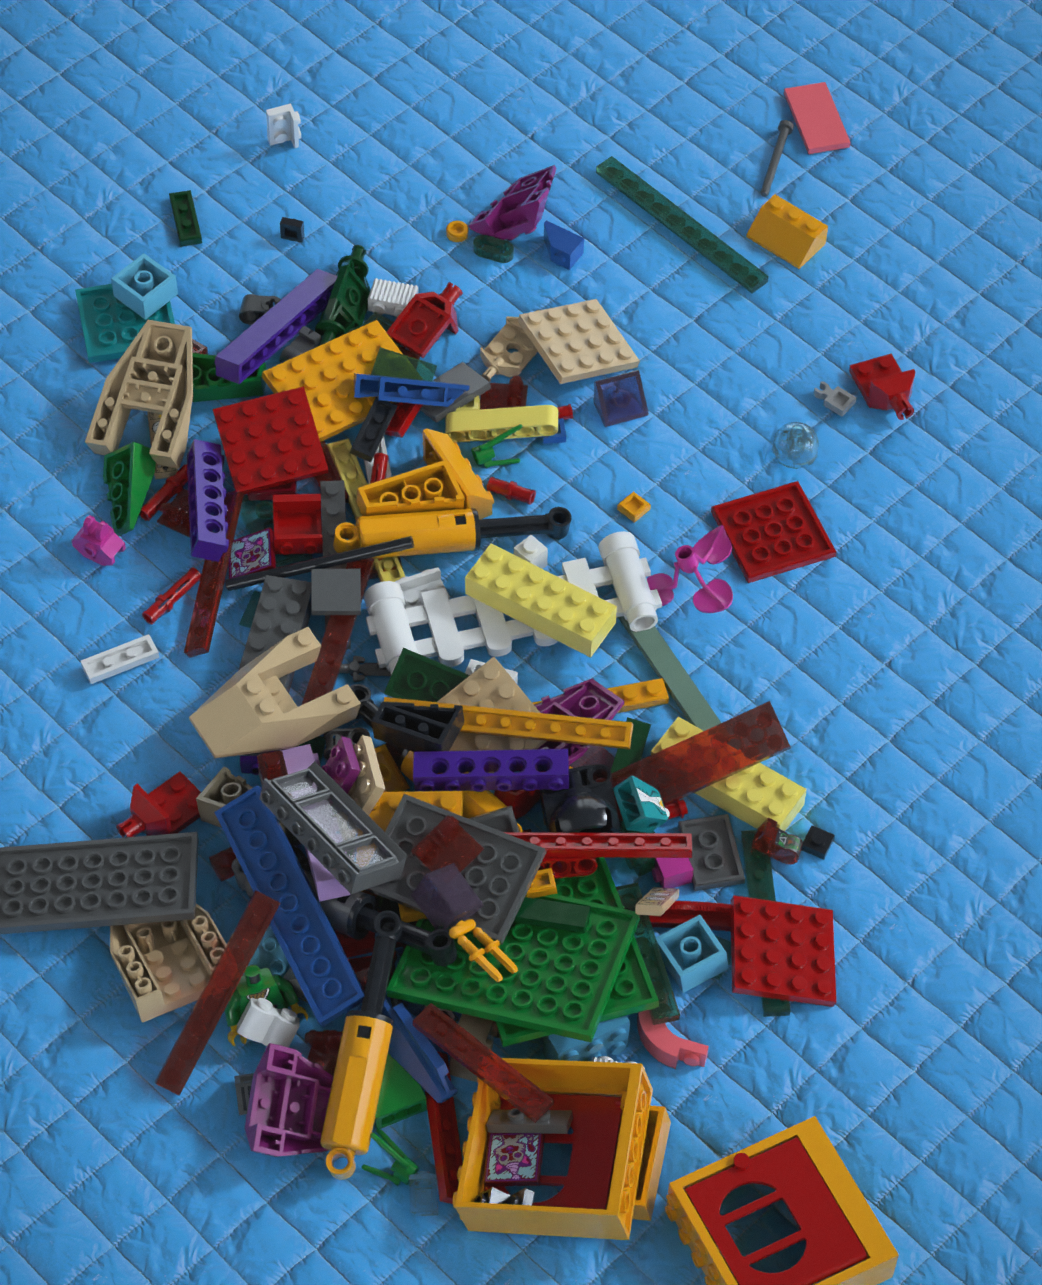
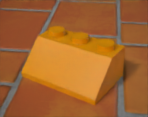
M774 194L760 208L746 237L800 269L826 244L828 226Z

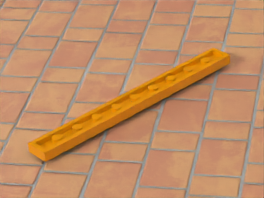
M384 697V702L414 703L415 706L430 707V704H438L439 707L454 708V705H457ZM461 705L463 706L464 725L460 732L630 749L632 722Z

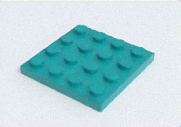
M112 284L75 289L89 363L121 358L147 320L175 324L170 301L145 320L114 297Z

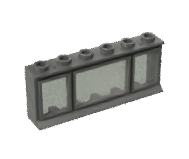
M315 761L307 769L272 780L264 779L259 799L350 894L401 878L407 854Z

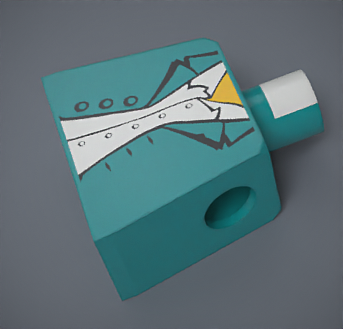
M631 775L613 788L627 830L649 833L667 822L669 810L664 807L660 793L654 787Z

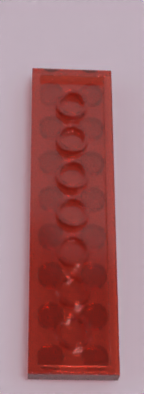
M768 701L611 773L615 787L631 775L657 789L663 805L666 806L791 749V746L771 702ZM601 778L596 780V782H603L606 779ZM620 812L622 825H625V824H624V821H623V818H622V815H621V812Z

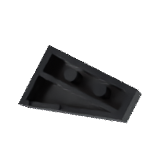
M382 702L372 719L375 739L412 752L450 751L464 725L463 706L454 705V708L439 707L438 704H430V707L415 706L414 703Z

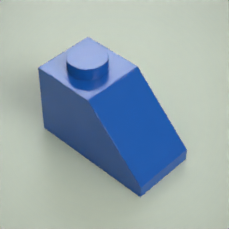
M547 220L544 222V241L550 260L558 266L570 270L584 253V238Z

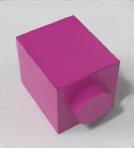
M655 858L652 875L654 881L660 883L661 888H676L692 883L693 867L689 858Z

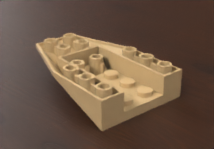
M196 904L195 919L110 926V953L142 1023L233 986V980L240 977L236 960L209 912Z

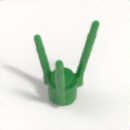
M522 424L511 428L487 443L472 448L471 451L478 466L484 464L487 469L497 465L519 463V458L492 461V458L495 457L492 447L523 427Z
M377 1128L376 1132L380 1137L375 1133H371L370 1136L396 1160L391 1167L394 1173L392 1175L365 1164L362 1165V1169L390 1180L397 1186L401 1182L408 1185L416 1176L420 1167L409 1159L380 1128Z

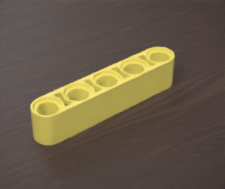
M552 405L454 411L446 415L445 434H448L453 442L492 440L511 428L522 424L523 427L504 439L552 436L558 432V408Z

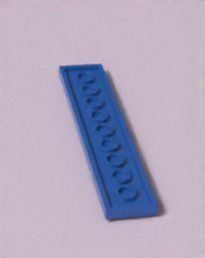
M257 785L214 813L319 1025L324 1027L361 1004L365 997L364 990L277 817L259 799L262 788Z

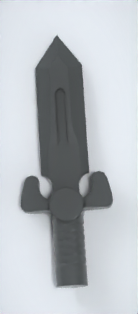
M354 656L353 662L350 664L329 663V673H349L353 676L354 682L363 681L365 676H391L386 667L379 668L378 663H364L365 658L360 656Z

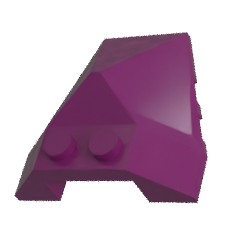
M552 165L520 177L503 192L505 197H502L499 202L494 200L490 203L491 209L481 211L468 225L470 230L498 242L505 239L510 241L519 236V234L525 233L527 235L535 231L536 225L543 216L557 169L556 166Z
M591 678L563 689L564 693L556 697L550 698L549 695L541 698L542 702L534 706L540 713L612 720L624 705V700ZM546 741L537 749H568L570 765L582 757L591 745Z
M269 1043L253 1074L245 1122V1132L252 1152L282 1157L330 1151L321 1146L320 1140L333 1076L323 1070V1067L319 1064L312 1063L301 1056L302 1053L296 1049Z

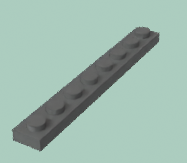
M344 480L320 481L323 556L337 553L333 547L335 529L339 524L346 522ZM348 563L325 569H348ZM325 615L326 650L351 649L350 616Z

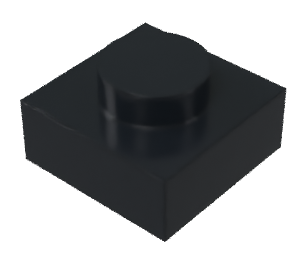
M282 217L280 221L281 238L302 243L305 237L304 221Z
M811 825L801 845V850L825 859L835 835Z

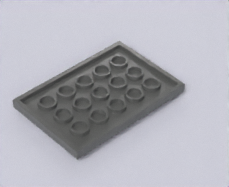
M404 794L385 831L407 854L401 878L366 889V891L454 926L461 920L473 919L476 922V927H480L493 941L498 940L502 945L545 857L546 850L540 846ZM378 847L369 864L379 861L377 856Z

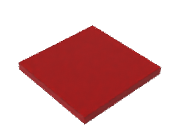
M798 481L711 507V513L718 527L720 525L724 526L731 542V552L747 583L836 557V550Z

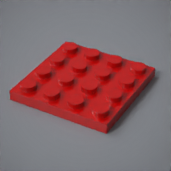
M304 386L213 409L237 496L329 473Z
M733 895L730 900L732 993L833 1007L836 1004L833 910Z

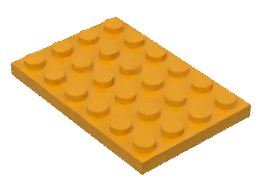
M377 320L267 369L262 373L263 380L274 394L304 386L320 442L364 422L376 397H354V373L422 380Z

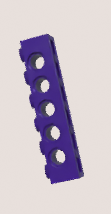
M194 439L187 453L191 556L219 562L222 554L227 552L229 546V539H226L228 522H225L227 505H224L226 488H223L225 472L222 471L224 455L221 454L220 444Z
M568 749L414 752L415 791L482 792L484 790L505 792L509 790L534 791L536 789H550L557 791L569 789Z

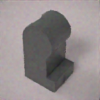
M303 326L299 330V336L284 348L279 361L283 363L316 348L321 340V335Z

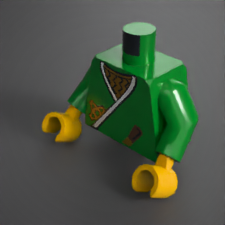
M256 965L248 966L244 971L245 975L233 980V989L229 992L223 1004L227 1026L231 1027V1031L228 1033V1041L234 1047V1038L240 1035L237 1033V1024L251 998H264L270 1001L274 1008L281 1010L283 1008L288 1009L290 1006L293 1012L296 1014L303 1013L306 1020H308L306 1010L297 1003L299 999L292 984L278 974L272 975L269 968L260 969ZM240 1035L241 1042L246 1044L247 1038Z

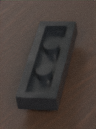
M377 396L350 450V454L370 463L398 407L388 401L377 400Z

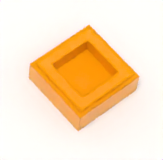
M633 491L617 505V510L635 523L651 510V504Z

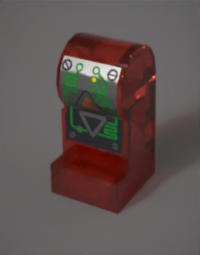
M768 817L756 829L751 847L782 863L790 865L797 863L803 841L798 836L787 834V832L776 827L777 822Z

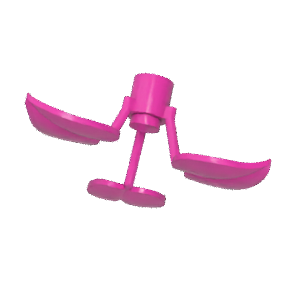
M720 525L707 533L694 547L683 545L676 550L675 557L677 562L674 563L675 572L673 580L664 573L654 574L646 578L650 590L657 589L662 606L667 605L674 599L672 589L677 587L679 570L681 569L686 573L694 572L703 587L696 591L693 596V603L698 611L702 613H716L730 607L733 601V592L730 585L722 579H714L706 585L697 569L699 562L701 564H705L706 561L713 565L719 564L731 554L732 546L724 526Z

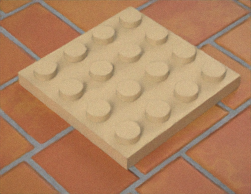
M597 299L519 314L518 323L560 384L637 368L640 363L636 354Z
M492 657L437 701L438 703L540 713L495 657ZM459 732L450 751L532 750L539 748L546 741Z

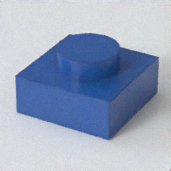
M563 418L558 419V432L555 435L542 436L543 444L566 442Z

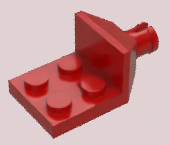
M448 282L440 294L435 292L415 294L386 333L392 340L424 358L445 329L454 334H457L459 331L454 303L463 294L462 290L456 285L452 287L453 283Z
M892 353L850 365L849 372L869 408L880 410L894 409L899 420H904L902 412L906 419L913 415L914 408L909 400L912 395L916 373L914 369L902 372Z
M181 771L149 794L137 783L133 786L131 815L124 822L119 823L116 828L122 838L125 836L135 837L142 832L147 836L177 834L200 818L196 798L201 792Z

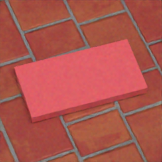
M826 82L784 89L785 98L808 154L850 148L849 137Z

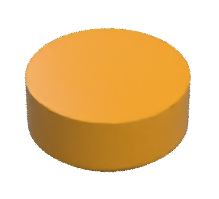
M462 221L450 222L446 227L447 238L453 242L466 240L468 237L467 224Z

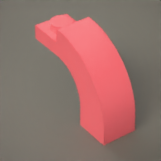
M656 992L659 1007L638 1012L637 1016L638 1034L644 1047L656 1060L674 1069L677 1067L678 1060L683 1061L689 1066L705 1067L709 1046L680 1038L667 1028L664 1016L668 1006L669 995Z

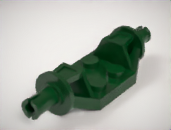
M361 245L353 246L351 255L342 257L338 262L339 270L336 274L337 279L326 309L321 314L320 321L315 326V332L321 335L318 346L362 327L368 309V297L371 289L366 279L369 267L363 261L366 249L364 250V247Z

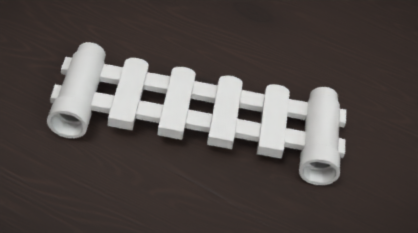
M623 531L610 534L599 543L598 549L604 564L603 567L589 569L586 558L562 562L564 575L557 577L597 597L599 596L596 587L613 584L618 598L605 601L617 606L616 617L624 616L632 631L648 630L657 624L656 609L662 608V602L657 589L650 590L646 577L651 576V570L646 557L639 559L640 552L635 537L630 532ZM384 581L376 583L364 593V600L369 616L366 617L370 636L377 634L381 647L380 649H375L379 668L386 667L391 675L403 647L427 658L438 656L440 663L454 667L464 661V650L486 646L489 655L499 657L510 653L512 650V640L533 636L535 643L544 647L558 642L516 619L505 621L502 612L469 595L448 599L445 588L421 592L423 605L406 609L401 586L396 582ZM476 613L480 627L458 632L454 618ZM429 624L432 637L414 641L410 627Z

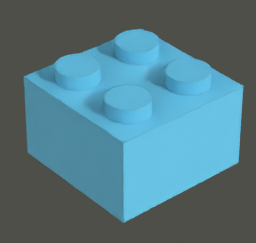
M144 253L111 278L114 297L145 320L178 295L176 276Z
M701 915L655 938L657 955L683 993L729 969L726 951Z

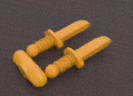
M473 919L461 920L449 930L450 937L453 939L458 938V944L470 955L469 960L471 962L476 961L496 982L502 981L503 977L483 956L485 952H490L512 974L518 971L514 962L498 947L500 942L498 940L493 941L480 927H476V922ZM473 930V935L485 946V949H478L464 934Z

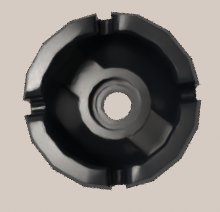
M603 764L571 768L569 769V789H561L551 793L545 792L547 789H539L547 833H622L623 826L618 803L613 791L614 784L609 767ZM598 778L606 779L603 782H596Z

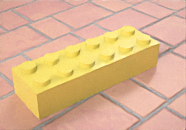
M492 543L465 576V594L590 658L616 624L617 606Z
M677 717L651 750L650 768L775 840L778 830L785 832L804 806L806 788L680 717Z

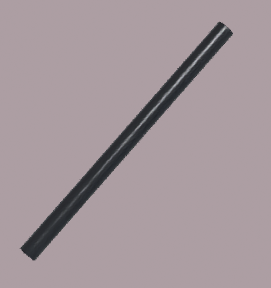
M412 536L238 576L226 579V587L228 591L262 584L265 581L266 575L287 578L311 572V569H325L414 548Z

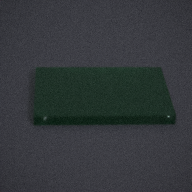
M380 347L371 375L432 381L437 365Z

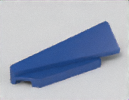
M354 373V397L356 398L378 396L377 400L448 407L460 395L468 391L470 387L464 384Z
M385 998L382 1015L394 1021L388 1053L437 1103H442L458 1094L457 1089L446 1075L449 1073L446 1063L405 1006L400 1003L392 1009Z

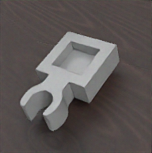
M821 381L820 389L823 391L814 388V396L818 399H824L823 406L841 417L856 403V397L839 386L833 390L826 382Z

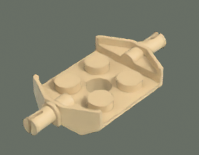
M507 316L505 326L484 350L482 347L480 348V357L484 365L488 367L481 375L486 380L490 381L495 374H501L509 378L519 375L537 354V349L518 323L519 317ZM517 349L518 352L510 353L507 350Z

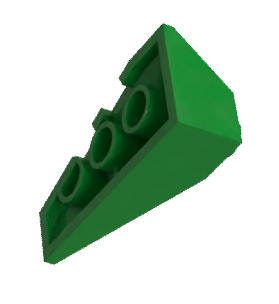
M132 442L104 455L103 480L109 487V492L106 495L107 500L112 503L110 515L114 533L118 536L134 529L155 473L156 462L149 454L151 448L136 442Z

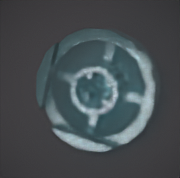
M797 421L789 422L780 427L775 433L772 453L777 457L776 460L780 464L788 468L799 469L802 465L808 464L809 466L816 460L819 440L816 432L809 425Z

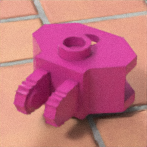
M87 516L83 527L72 539V546L84 557L102 566L113 565L116 553L123 552L126 549L125 542L114 533V529L104 521L99 523L95 520V517Z

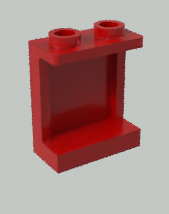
M321 494L273 495L275 554L323 553Z

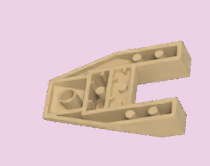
M147 320L105 380L85 443L93 453L106 455L118 449L131 409L162 414L149 454L158 465L180 469L187 446L193 399L191 327Z
M309 627L288 635L243 666L189 717L190 722L214 758L293 748L356 719L361 703L348 684L297 707L279 678L317 661L321 644Z

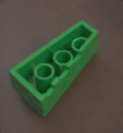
M192 353V402L264 395L266 382L262 378V373L266 370L265 362L242 383L237 384L216 376V355Z

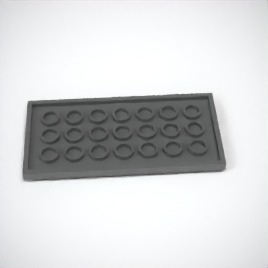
M189 832L1 847L0 934L195 919L198 833Z

